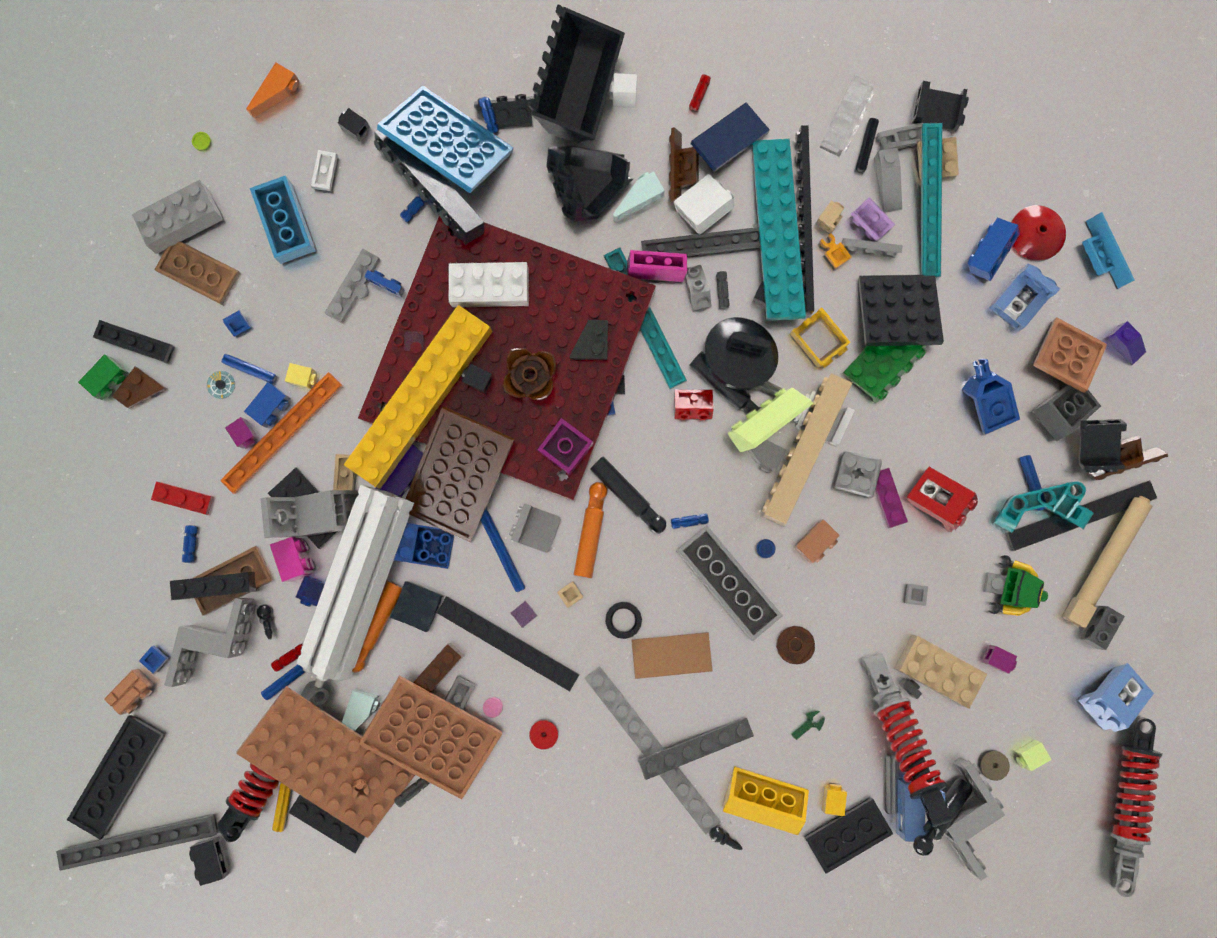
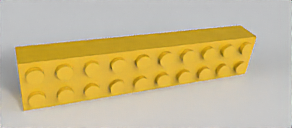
M458 305L346 460L344 466L374 487L381 489L458 381L464 369L468 367L493 332L491 327Z

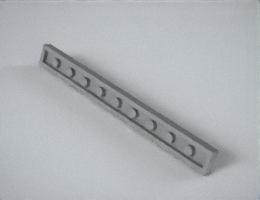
M600 666L584 678L645 757L665 750ZM679 767L660 774V777L705 835L713 827L721 823Z

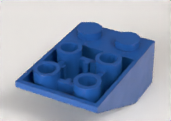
M407 523L394 560L448 569L454 535L439 528Z

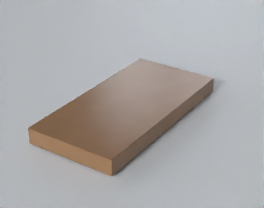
M181 241L166 248L154 269L156 272L221 305L224 303L240 273L238 270Z
M257 546L194 577L255 572L256 589L273 581V577ZM250 592L194 599L202 616H205L229 604L235 598H240Z
M709 632L631 640L635 679L713 671Z

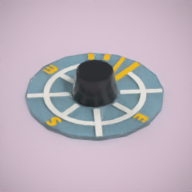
M226 371L214 372L207 381L208 392L211 396L218 399L227 398L235 389L234 378Z

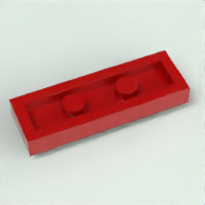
M156 481L151 500L208 515L213 496Z

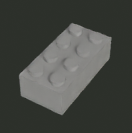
M200 180L132 214L146 246L155 254L223 220L208 188Z

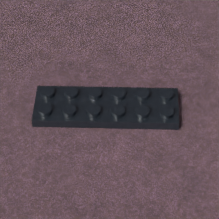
M132 715L127 716L67 821L99 840L104 838L164 734Z

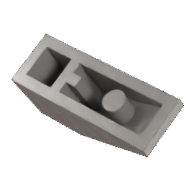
M898 149L879 150L874 157L883 212L902 210L901 166Z
M765 440L756 448L747 451L755 462L761 465L760 469L770 473L777 470L786 449Z

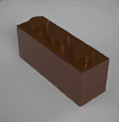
M448 643L413 683L432 693L465 655L454 645Z

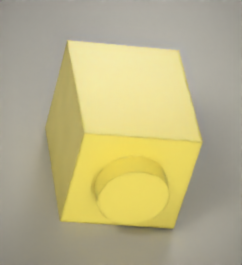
M289 363L285 382L312 389V386L317 381L316 371L309 367Z

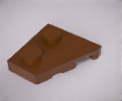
M135 366L112 397L130 409L138 405L139 402L146 401L152 395L163 392L167 388Z

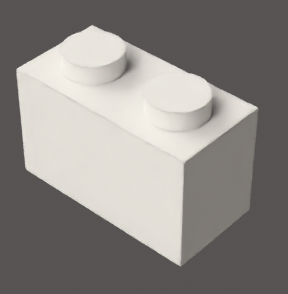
M614 73V80L611 81L609 89V99L613 100V106L635 108L636 74Z

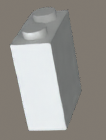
M710 174L706 175L674 201L676 211L699 235L735 207L733 194L728 189L725 190L721 182Z

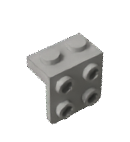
M524 503L523 507L519 506L516 514V517H518L517 524H513L509 533L512 536L511 540L543 552H549L561 521L560 517Z

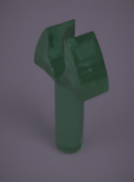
M819 710L804 713L807 716V721L792 733V737L795 740H798L811 728H817L818 731L821 730L825 717H821L817 722L813 721V717L820 712Z

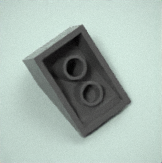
M1066 384L1042 402L1033 412L1057 442L1073 433L1080 426L1081 421L1087 420L1101 405L1089 390L1083 393Z

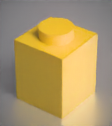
M830 784V787L824 786L822 811L825 814L845 816L847 792L842 789V786Z

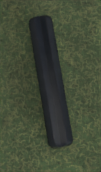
M876 118L868 120L856 165V171L865 172L867 169L879 120Z

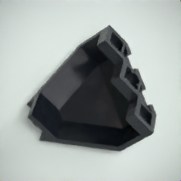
M577 146L548 147L546 167L548 172L552 173L555 180L552 184L557 198L561 197L563 215L574 222L598 219L633 180V178L628 176L630 161L624 158L625 155Z

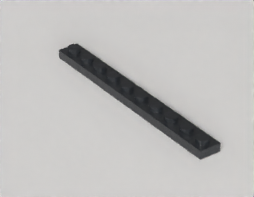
M801 125L799 132H796L795 142L799 144V150L796 151V162H799L796 177L797 180H800V187L797 188V198L800 199L798 217H801V224L798 225V235H801L802 238L799 246L800 254H802L801 268L803 272L806 315H812L814 312L809 125Z

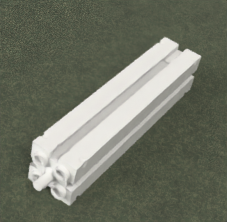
M360 485L359 495L353 504L303 643L301 655L296 663L303 667V671L316 674L315 687L322 688L324 681L328 679L338 682L351 679L352 670L357 663L406 527L409 512L412 510L413 502L384 490Z

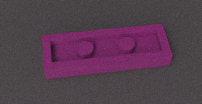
M890 468L880 470L875 491L888 528L907 523L908 520Z

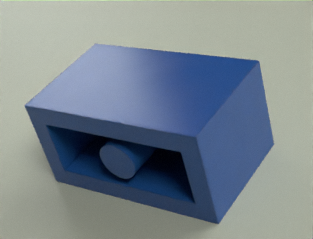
M267 382L244 412L261 426L267 428L275 423L277 420L276 416L280 411H284L289 405L288 401L291 398L276 386Z

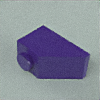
M1128 321L1118 325L1105 337L1131 365L1146 353L1141 334Z

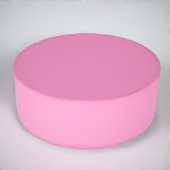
M496 697L488 698L483 704L485 715L491 718L497 717L503 710L501 700Z

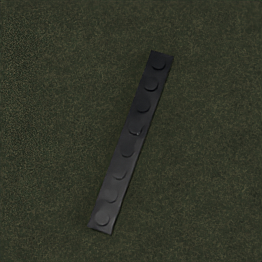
M448 596L445 597L437 611V614L569 692L580 675Z

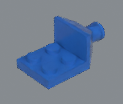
M978 359L979 365L977 361L973 362L976 374L969 378L962 390L974 399L981 430L984 434H988L1020 420L1011 382L992 372L988 359Z

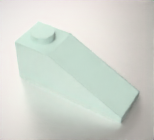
M654 171L650 174L646 172L639 177L613 213L614 222L664 197L665 190Z
M358 689L353 690L342 723L356 732L373 713H376L379 706L378 696Z

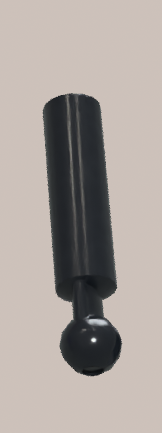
M702 351L689 364L736 409H742L748 414L754 409L758 411L761 408L751 400V395L745 390L733 389L719 382L707 368Z
M604 456L590 468L636 517H640L648 525L652 533L660 534L666 529L667 525L664 517L658 515L650 507V503Z
M962 779L955 780L945 795V803L949 807L953 820L972 793L971 785ZM927 821L923 826L925 835H919L914 840L913 848L915 852L922 856H928L932 853L934 847L933 839L940 840L953 821L933 828L929 821Z

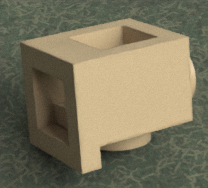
M831 200L815 224L829 234L832 233L843 218L840 214L844 210V206Z

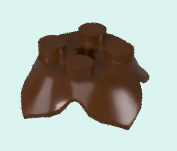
M524 348L511 349L506 364L508 374L503 381L505 392L518 398L529 397L533 400L547 398L553 389L552 377L556 369L554 355L546 351L531 353ZM528 371L531 373L535 372L534 378L531 380L530 378L526 379Z

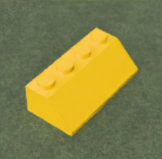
M734 767L726 791L722 812L799 835L806 822L809 790Z

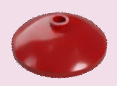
M1040 205L1026 207L1018 212L1011 221V223L1018 225L1020 233L1012 247L1020 256L1027 260H1048L1055 256L1065 243V224L1062 218L1048 207ZM1039 228H1044V232H1041Z

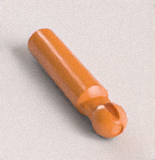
M595 482L589 488L588 508L585 509L574 575L587 578H592L604 515L602 509L604 498L608 493L606 485L601 482Z
M386 580L357 663L352 670L353 673L360 672L365 667V659L369 651L374 649L398 601L402 590L400 585Z

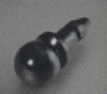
M263 604L257 608L256 613L260 618L259 623L263 624L265 635L271 640L273 634L271 629V621H273L271 616L272 608L267 604Z
M715 826L710 830L709 836L712 841L720 842L721 845L726 844L736 850L743 849L737 841L729 837V833L725 832L723 828Z

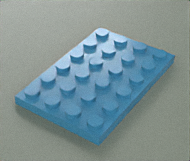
M421 86L377 125L378 131L469 193L476 189L513 152L514 148L424 86Z

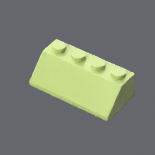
M782 388L774 394L776 396L774 399L770 400L769 398L761 403V408L758 411L754 409L746 415V420L743 422L739 420L731 426L732 430L727 434L740 452L754 449L810 407L813 402L794 388L787 390Z

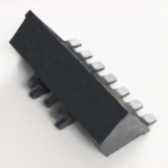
M557 4L555 12L560 19L559 22L556 20L552 21L551 29L554 31L555 36L553 38L549 35L546 44L551 50L550 53L547 51L543 52L542 60L546 67L545 69L543 67L538 69L537 75L542 81L541 84L534 83L533 91L537 98L536 101L530 98L528 107L533 111L532 116L548 134L576 143L587 140L593 141L596 137L625 32Z

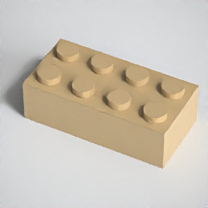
M916 635L911 636L894 668L970 709L987 676V673Z

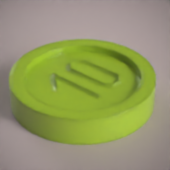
M197 132L192 137V145L199 151H205L211 146V138L205 132Z

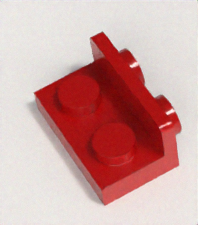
M675 389V419L707 420L713 418V390Z

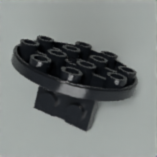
M742 317L722 320L710 330L705 339L703 354L707 368L725 386L737 390H752L765 384L776 371L778 365L776 343L771 334L762 325L753 320Z

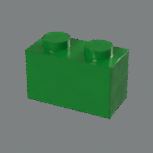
M104 354L78 383L94 398L103 400L110 396L112 389L116 385L124 381L125 375L128 372L112 357Z

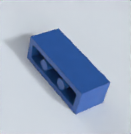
M997 217L995 222L989 225L987 235L984 239L980 240L977 251L968 260L970 273L989 281L993 279L1020 235L1017 224Z

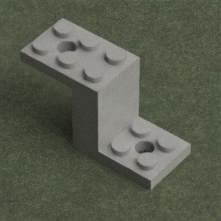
M329 490L298 497L260 498L264 538L304 537L344 530L355 499L359 495V490Z
M234 599L226 633L194 625L179 627L164 686L175 687L186 684L191 675L189 668L190 664L194 661L195 651L224 658L240 656V653L242 654L245 648V642H243L245 634L248 633L250 628L248 621L254 611V599Z
M959 758L954 763L965 780L971 785L975 796L965 802L946 830L945 835L969 872L982 881L988 877L984 872L986 867L973 854L975 850L967 840L1005 816L1002 811L1004 807L997 797L994 798L991 794L992 788L986 780L983 781L980 777L981 771L975 763L972 764L969 760L966 761Z

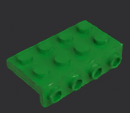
M926 345L867 346L843 372V375L871 396L875 403L879 400L883 401L889 393L888 390L892 386L896 387L899 384L901 376L905 372L909 373L914 366L913 363L917 359L923 358L927 352Z

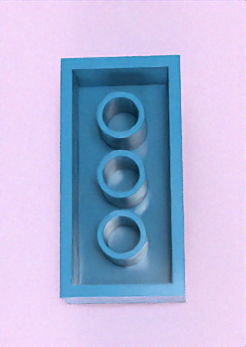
M286 175L250 188L273 256L280 264L316 251L294 188Z

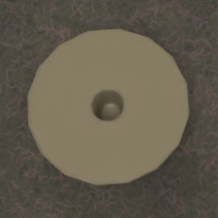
M992 751L983 756L980 767L986 778L998 781L1007 776L1010 764L1004 754Z

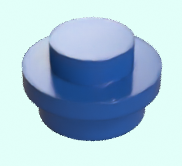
M769 539L759 541L756 546V552L762 558L772 557L776 550L775 544Z

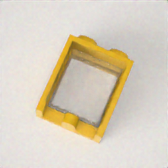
M822 307L790 332V335L817 366V369L821 366L826 368L833 362L832 358L836 354L839 357L848 350L847 346L851 343Z

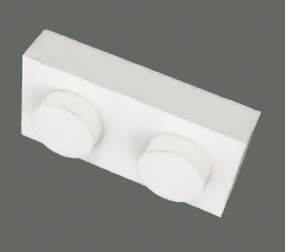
M318 150L311 182L313 189L331 191L338 158L337 153Z

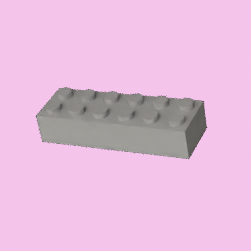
M707 525L676 550L750 640L754 641L783 616Z

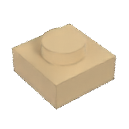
M573 581L557 592L567 608L583 598V595Z

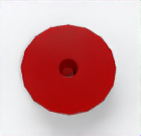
M540 720L531 727L529 738L536 748L541 750L549 749L557 742L558 730L552 722Z

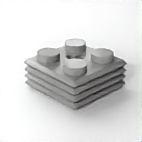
M844 451L835 488L840 491L873 498L882 460ZM861 470V473L864 475L856 479L853 473Z

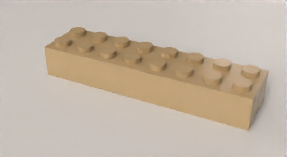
M832 373L829 378H824L818 390L821 392V395H816L810 407L813 409V412L808 411L802 424L805 426V429L799 430L794 441L797 443L796 448L791 447L786 458L789 460L788 465L783 464L778 475L781 479L779 483L775 481L770 492L773 496L771 500L767 499L763 506L764 518L782 526L786 525L850 390L852 382Z

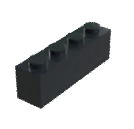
M255 572L170 581L171 600L256 592Z

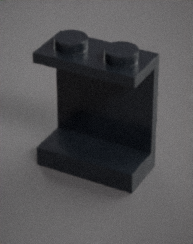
M923 80L918 88L912 123H942V129L956 132L960 126H963L965 121L963 111L969 101V97L966 96L968 89H963L960 94L930 89L931 82Z
M1122 419L1081 421L1079 466L1085 472L1096 473L1098 470L1117 472L1118 469H1125V465L1120 462L1121 432L1127 430V423Z

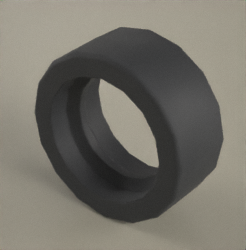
M619 602L609 608L605 623L613 636L627 639L638 633L641 628L642 617L635 605L629 602ZM619 609H628L634 614L635 624L629 631L622 632L613 626V615Z

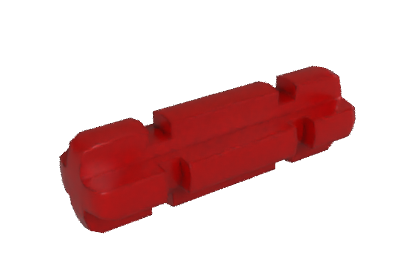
M701 75L689 104L690 109L694 111L699 109L707 86L710 83V76Z
M303 643L272 662L271 667L275 672L280 671L284 668L283 666H287L298 659L299 655H301Z

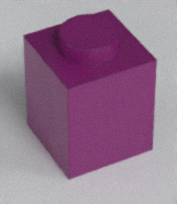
M242 417L225 427L236 446L247 449L253 446L255 440L259 438L247 419Z
M990 645L982 663L1003 673L1010 674L1017 665V656L1002 648Z

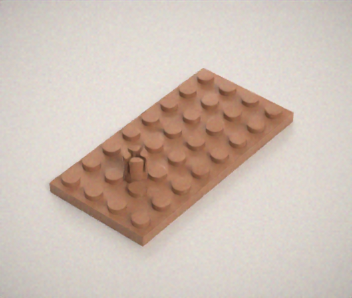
M287 686L236 751V754L367 838L395 803L394 799L401 795L415 776V774L358 745L362 737L361 735Z

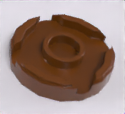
M790 626L780 632L777 637L776 648L779 656L789 664L798 665L811 659L815 652V641L807 629L800 626Z

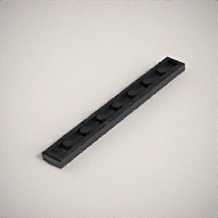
M1151 481L1140 483L1081 505L1094 513L1087 524L1127 510L1134 497L1139 498V496H1143L1150 501L1157 499ZM1056 514L1015 529L1012 533L1007 532L1006 536L1012 551H1016L1076 529L1079 526Z

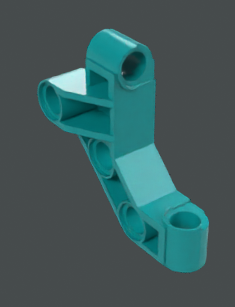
M1076 481L1010 497L994 523L1012 533L1025 511L1044 507L1084 530L1094 513L1079 505L1086 493V487L1083 483ZM1072 486L1076 488L1074 495L1070 492ZM1043 492H1048L1050 495V500L1046 503L1041 500ZM1017 498L1023 504L1020 509L1013 507V501Z

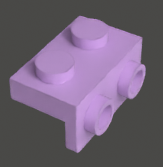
M870 197L851 213L853 216L852 221L858 227L862 226L866 230L865 235L871 241L874 239L879 241L896 225Z

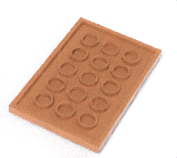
M399 675L358 745L462 800L500 739L502 731Z

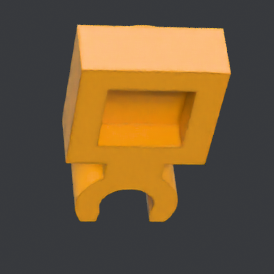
M830 233L828 235L830 243H826L822 238L820 245L828 250L824 255L834 269H836L852 257L841 242L836 245L835 237Z

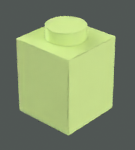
M1033 740L1015 751L1018 756L1016 758L1021 768L1033 771L1051 761L1042 742Z

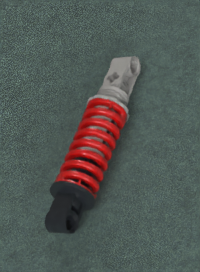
M882 653L863 658V666L876 692L874 699L880 707L875 711V714L883 722V730L888 732L886 737L888 741L892 742L891 750L897 752L895 759L901 762L899 765L900 771L906 772L903 778L905 782L910 783L908 786L910 798L912 800L921 799L932 828L953 821L949 807L941 793V790L948 785L944 780L940 779V770L937 769L931 772L929 770L930 767L936 765V760H925V757L930 756L932 751L930 749L924 750L923 746L927 745V740H920L918 737L923 734V730H915L914 726L918 725L919 721L918 719L910 718L914 714V710L911 708V700L902 698L901 689L895 686ZM879 679H881L883 682L886 681V684L883 685L882 682L879 683Z
M311 681L305 686L301 696L321 709L328 700L329 693L323 686L322 688L315 687L316 681ZM251 763L250 768L253 771L244 772V777L248 781L240 780L238 786L242 790L234 789L230 796L227 797L225 801L229 807L217 824L218 830L227 842H234L239 839L250 819H259L263 810L261 807L267 804V798L273 795V789H276L279 785L278 780Z
M1141 717L1135 722L1132 746H1122V754L1126 756L1125 759L1131 760V762H1121V765L1129 768L1130 772L1121 771L1120 776L1129 780L1128 783H1118L1120 788H1124V793L1118 792L1117 797L1123 799L1122 803H1116L1115 807L1121 809V814L1116 813L1114 818L1120 820V822H1117V825H1113L1111 836L1117 839V846H1114V851L1118 853L1115 864L1114 886L1123 897H1131L1135 893L1136 880L1139 873V858H1144V853L1142 852L1144 845H1151L1150 837L1145 834L1152 831V827L1147 823L1153 821V816L1148 812L1153 811L1155 808L1149 801L1156 799V795L1151 791L1157 789V784L1151 780L1158 779L1159 776L1152 769L1160 767L1159 761L1163 753L1153 750L1156 725L1152 720ZM1147 721L1150 723L1151 728L1148 732L1140 730L1142 722ZM1123 881L1130 883V888L1126 891L1119 889V885Z

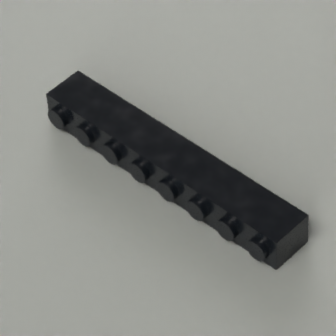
M374 131V145L377 150H381L387 161L392 163L398 173L407 179L409 185L419 192L421 199L428 202L432 211L437 213L442 218L443 223L453 230L456 238L461 239L466 245L484 234L485 222L437 170L380 131Z

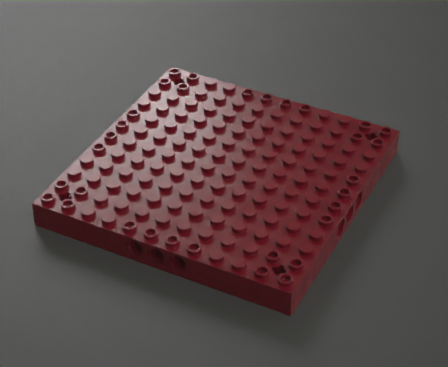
M439 216L358 419L371 425L382 412L381 406L387 405L456 307H452L449 303V264L527 262L529 268V306L462 307L490 326L493 331L470 362V364L493 375L494 378L486 394L465 385L462 382L463 378L460 376L415 441L427 446L441 408L446 407L515 439L500 474L575 502L654 297L656 285L488 223L484 225L483 235L465 245L461 239L451 235L453 230L446 226ZM633 295L636 301L629 302L628 297ZM588 320H608L607 360H570V354ZM524 348L531 353L546 351L554 355L556 369L552 377L553 389L547 398L541 400H533L529 397L518 398L505 392L503 381L508 374L506 364L511 349ZM528 371L526 379H533L535 372L531 373ZM561 418L593 441V446L572 474L566 473L568 478L560 481L558 474L564 470L537 450Z

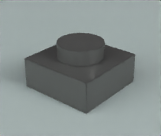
M903 678L899 682L900 686L912 698L918 699L922 695L918 690L920 686L913 679L909 681Z

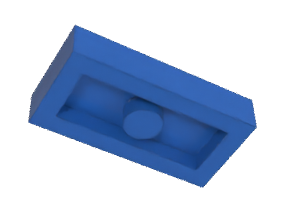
M367 270L364 276L367 281L402 297L405 291L401 286L402 283L393 278L388 280L384 278V274L376 270L374 272Z

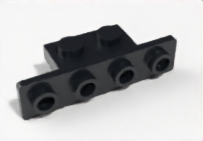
M534 93V96L526 97V94H517L515 98L498 96L496 100H490V107H493L496 118L495 124L497 123L499 126L532 123V112L528 104L530 98L536 101L537 95ZM480 98L474 102V108H482L479 104Z

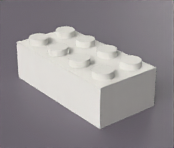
M527 262L449 264L450 305L452 307H457L458 305L461 307L529 306V268Z

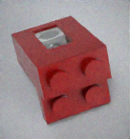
M930 466L907 496L910 504L942 522L944 528L950 532L953 529L956 531L959 526H963L970 510L973 511L978 504L975 492ZM935 489L933 494H926L927 490Z

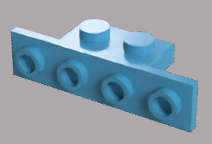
M1103 212L1088 219L1086 223L1093 237L1083 241L1082 244L1097 275L1100 276L1110 272L1117 288L1135 281Z

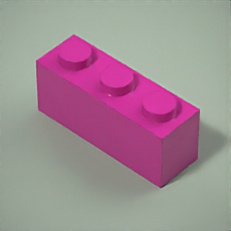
M630 250L627 260V275L637 279L683 282L687 273V254Z

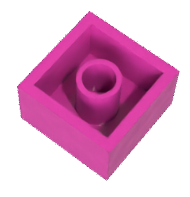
M289 537L270 544L282 582H293L314 574V563L311 558H308L306 552L308 551V545L305 540L299 537Z

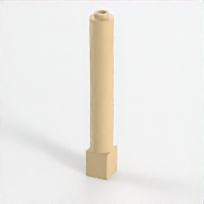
M1143 496L1133 498L1077 597H1073L1062 615L1063 618L1078 627L1086 628L1097 609L1095 607L1096 603L1153 507L1149 499Z

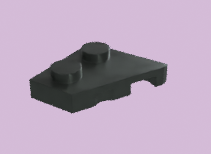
M588 320L570 354V360H607L608 320Z

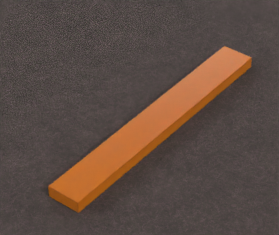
M328 372L220 481L233 494H236L343 385Z

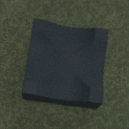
M405 581L390 618L428 632L443 595Z

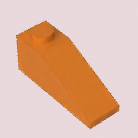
M275 62L247 106L246 110L255 118L289 97L299 85V79L296 74Z

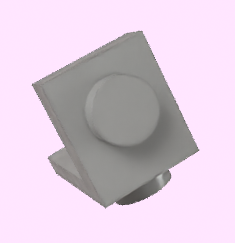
M702 266L688 267L685 279L690 290L693 311L711 307L710 288Z

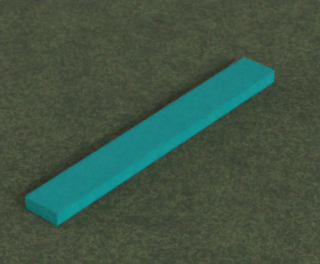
M923 123L921 275L941 277L942 123Z
M620 247L603 255L610 269L627 275V260ZM633 295L628 297L629 302L636 301ZM649 307L640 331L669 389H672L686 382L687 379Z

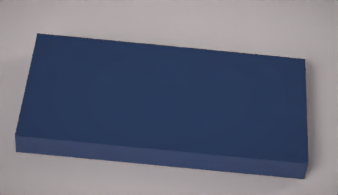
M745 102L694 138L690 144L715 172L750 147L754 142L768 134L770 129L748 103Z

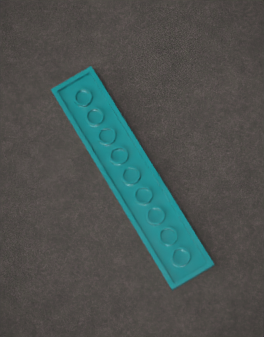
M790 138L757 140L752 144L766 321L805 319L806 312Z

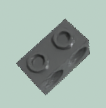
M1098 606L1080 639L1096 649L1107 650L1125 616L1108 606Z

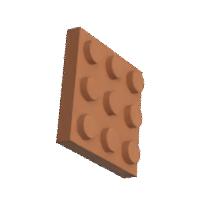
M1056 317L1050 326L1033 366L1085 393L1088 391L1107 344Z

